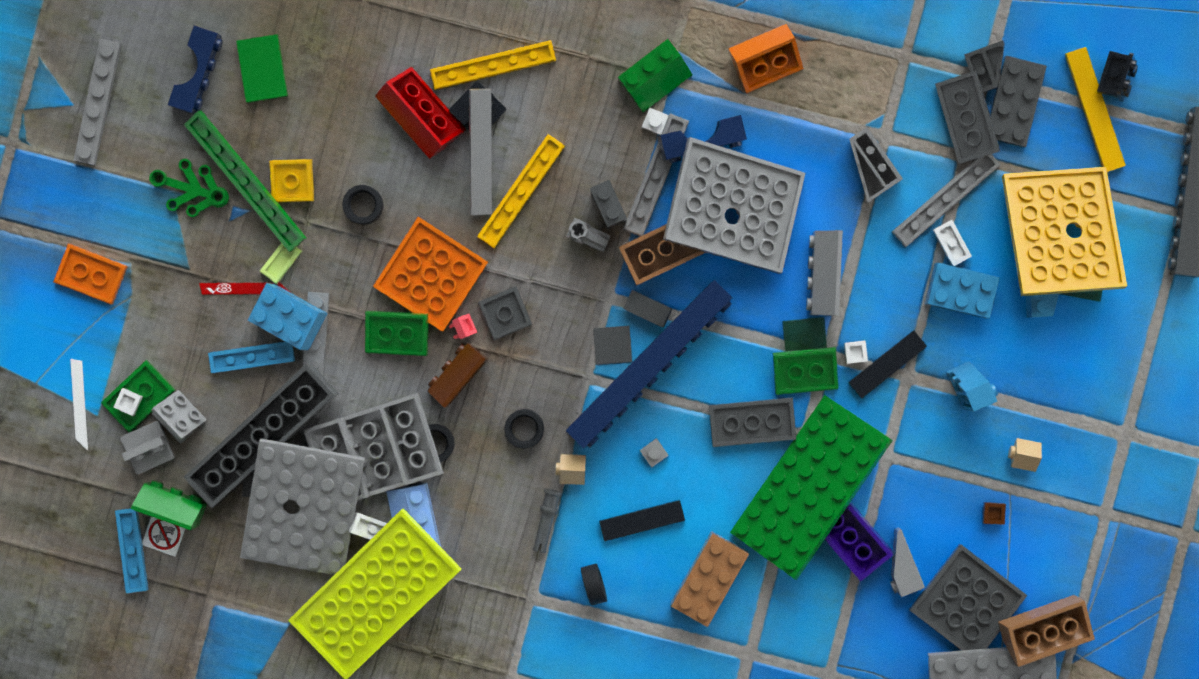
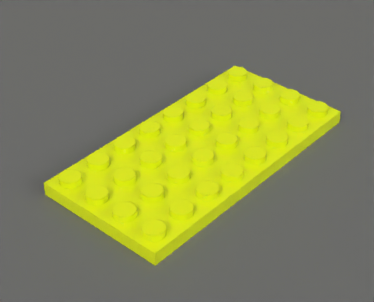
M401 509L288 621L344 679H348L459 573L461 568L404 509Z

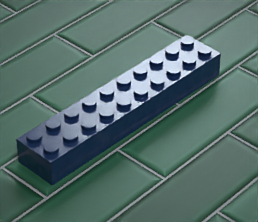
M713 280L566 429V432L583 449L586 446L590 448L598 440L597 435L601 431L605 433L613 425L611 420L616 415L620 418L628 410L626 405L631 400L635 403L643 395L641 390L646 385L650 388L658 380L655 376L660 371L663 373L667 371L672 365L670 361L675 356L679 358L687 350L685 345L689 341L694 343L702 335L700 330L704 326L709 328L717 320L715 315L719 311L724 313L732 305L730 300L733 297Z

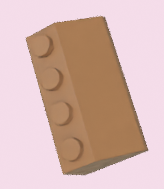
M1075 595L998 622L1003 642L1018 667L1095 640L1085 600Z

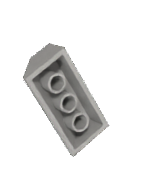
M814 231L813 235L809 236V248H812V256L808 257V269H811V277L807 279V290H811L810 298H807L806 310L810 311V315L839 316L843 231Z

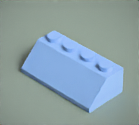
M427 482L386 491L392 518L401 509H404L441 547Z

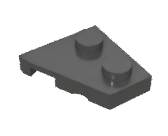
M1004 40L964 54L970 72L977 71L983 92L999 87L1005 46Z

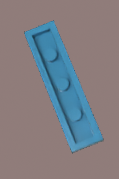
M287 342L208 353L211 373L295 361L293 346Z
M131 508L116 510L115 516L126 593L147 591L149 589L138 512Z

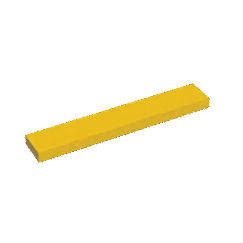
M549 40L430 69L434 90H440L556 62L552 41Z
M1084 47L1066 53L1065 57L1102 167H1106L1107 172L1126 166L1101 93H1097L1099 84L1087 48Z
M547 134L477 237L495 249L564 149V144Z

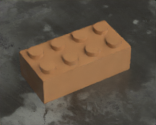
M667 224L618 247L636 285L706 252L663 240Z
M711 531L672 599L671 607L708 627L749 555L748 551Z

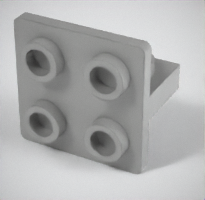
M179 390L152 409V414L180 444L206 421V418Z
M159 421L121 436V441L126 452L121 454L124 461H131L136 474H141L175 458Z

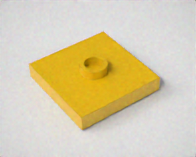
M312 159L269 161L271 195L277 202L314 201Z

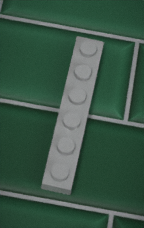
M99 39L73 161L96 166L122 44L119 42Z
M308 292L307 302L328 313L330 293ZM328 314L310 349L303 352L302 367L305 364L312 363L323 377ZM321 411L314 417L320 418Z

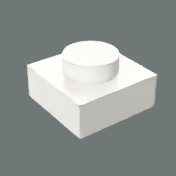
M649 108L642 128L661 135L669 115Z
M866 341L844 343L846 364L868 361Z
M122 388L114 408L135 416L143 396Z

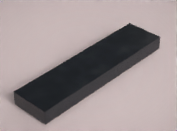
M913 330L848 383L862 399L927 346Z
M676 500L599 520L604 541L681 522L685 518L681 502Z

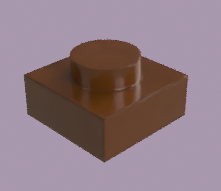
M983 502L982 523L1005 525L1006 504Z

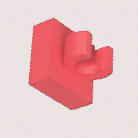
M470 314L452 320L453 323L449 325V328L455 327L457 334L453 336L455 339L460 338L461 340L477 333Z

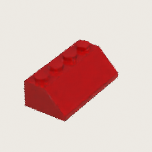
M412 67L387 81L375 95L429 159L444 150L466 130Z

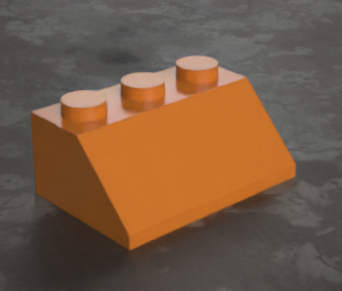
M787 24L728 48L746 93L804 69L795 37Z

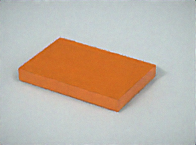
M68 243L53 282L113 305L128 266Z

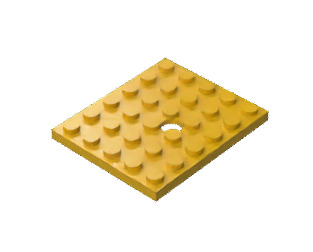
M1106 167L1003 174L1002 182L1021 296L1125 289L1127 287ZM1075 224L1077 228L1081 229V236L1078 238L1068 236L1066 233L1067 225Z

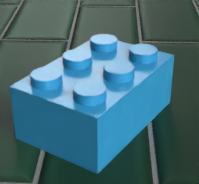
M934 263L924 304L985 319L990 318L1000 277L942 263Z
M266 283L248 321L300 350H309L328 313L276 284Z

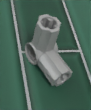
M577 218L573 219L566 235L567 238L575 242L584 243L604 252L611 237Z

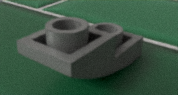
M635 290L631 291L623 308L663 328L672 311V308Z

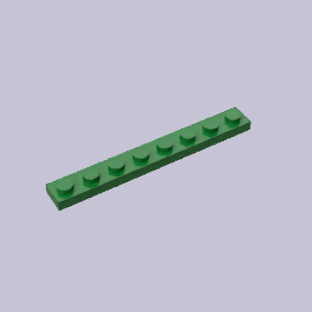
M202 110L197 111L184 124L285 248L289 252L293 251L307 237Z

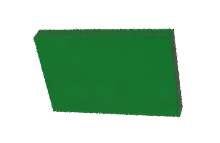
M274 34L236 41L246 103L288 97L279 35Z
M366 311L365 353L427 356L428 314Z
M835 347L773 353L776 395L838 389Z
M145 360L101 404L130 433L152 413L154 406L165 400L176 390L148 360ZM122 388L143 396L135 416L114 408Z

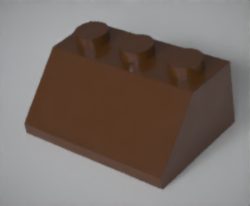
M462 343L455 351L457 355L453 361L448 360L441 368L444 372L440 377L435 376L428 384L430 386L428 392L444 408L453 402L488 360L486 356L470 343H467L466 346Z

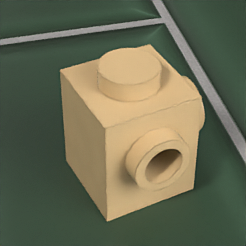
M1017 438L1014 446H1010L1008 451V458H1011V467L1036 472L1042 459V443Z
M561 454L560 463H556V475H560V484L585 485L586 455Z

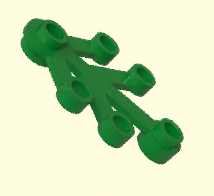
M188 159L180 160L179 168L184 171L190 184L169 178L161 170L151 172L149 180L152 185L156 187L167 185L187 192L167 201L166 207L170 211H177L181 205L198 196L207 198L197 205H189L186 208L187 215L194 218L210 206L221 208L229 201L227 190L217 186L210 166L202 165L198 170L199 175L205 178L210 190L201 187L192 170V162ZM185 161L189 163V167L187 169H183L182 164ZM203 168H208L209 172L207 175L202 174ZM158 175H162L163 180L160 183H158L156 180ZM217 194L222 195L221 201L216 200ZM172 201H175L177 204L174 209L170 207ZM192 207L196 208V213L194 215L190 214V209Z

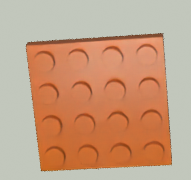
M417 217L373 287L413 313L428 314V323L444 332L489 262L425 220Z

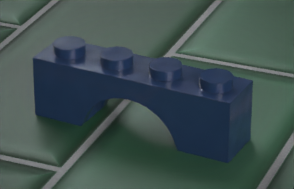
M195 25L193 26L187 45L194 51L197 57V70L188 82L173 86L168 102L169 106L191 114L201 110L203 99L201 98L203 92L207 91L210 82L208 76L210 71L213 72L216 60L214 58L216 52L221 50L223 44L221 35Z
M741 115L717 121L714 134L704 142L717 146L729 145L730 148L741 146V141L747 140ZM679 130L657 136L663 161L669 160L670 163L682 161L681 156L684 155L687 137L682 131Z

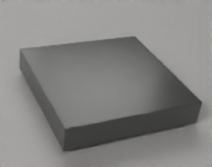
M517 286L478 302L494 341L533 325Z

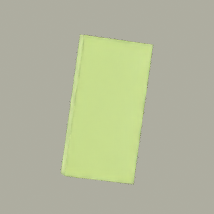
M281 243L260 272L275 284H278L302 251L296 247L293 251L289 252Z

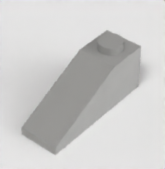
M898 527L894 530L891 568L893 581L890 584L894 593H898L903 597L921 590L925 586L902 529Z

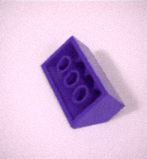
M850 502L825 538L826 542L860 581L893 556V550L852 502Z

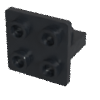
M1113 51L1109 52L1097 93L1117 97L1121 102L1124 101L1125 97H1129L1132 88L1130 79L1131 77L1135 78L1138 69L1134 53L1125 55Z
M476 81L469 89L486 88L479 81ZM469 89L449 109L450 113L468 130ZM491 93L492 126L506 111V107Z

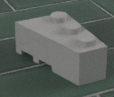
M868 127L850 138L866 199L869 203L903 178Z

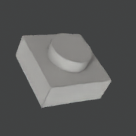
M657 438L640 449V452L651 467L669 456Z

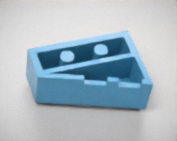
M970 362L946 371L964 410L975 412L998 402L996 398L998 392L994 384L990 385L989 381Z

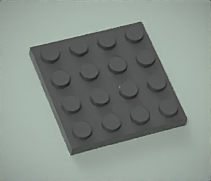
M959 544L909 610L960 650L987 649L1000 632L998 622L1010 618L1027 595L971 551Z

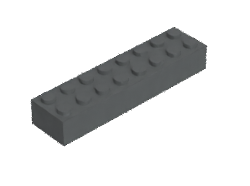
M312 363L305 364L187 473L184 478L211 508L218 506L254 473L260 438L286 443L339 393Z

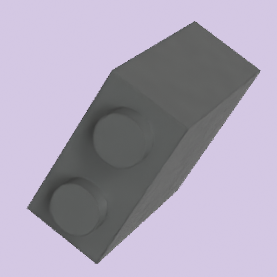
M610 180L590 188V192L607 229L627 221V217Z

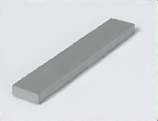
M469 89L471 215L492 214L491 89Z
M670 113L661 135L679 130L684 134L689 121ZM659 142L623 230L638 236L644 235L672 165L669 160L663 161Z
M992 154L975 159L896 227L892 233L904 247H907L1001 164Z

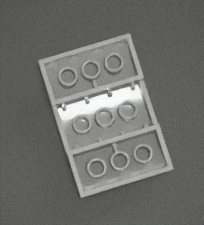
M418 393L303 430L310 448L365 458L358 500L444 473Z

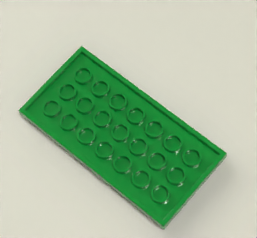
M824 395L797 434L796 440L792 441L730 533L797 580L893 440Z

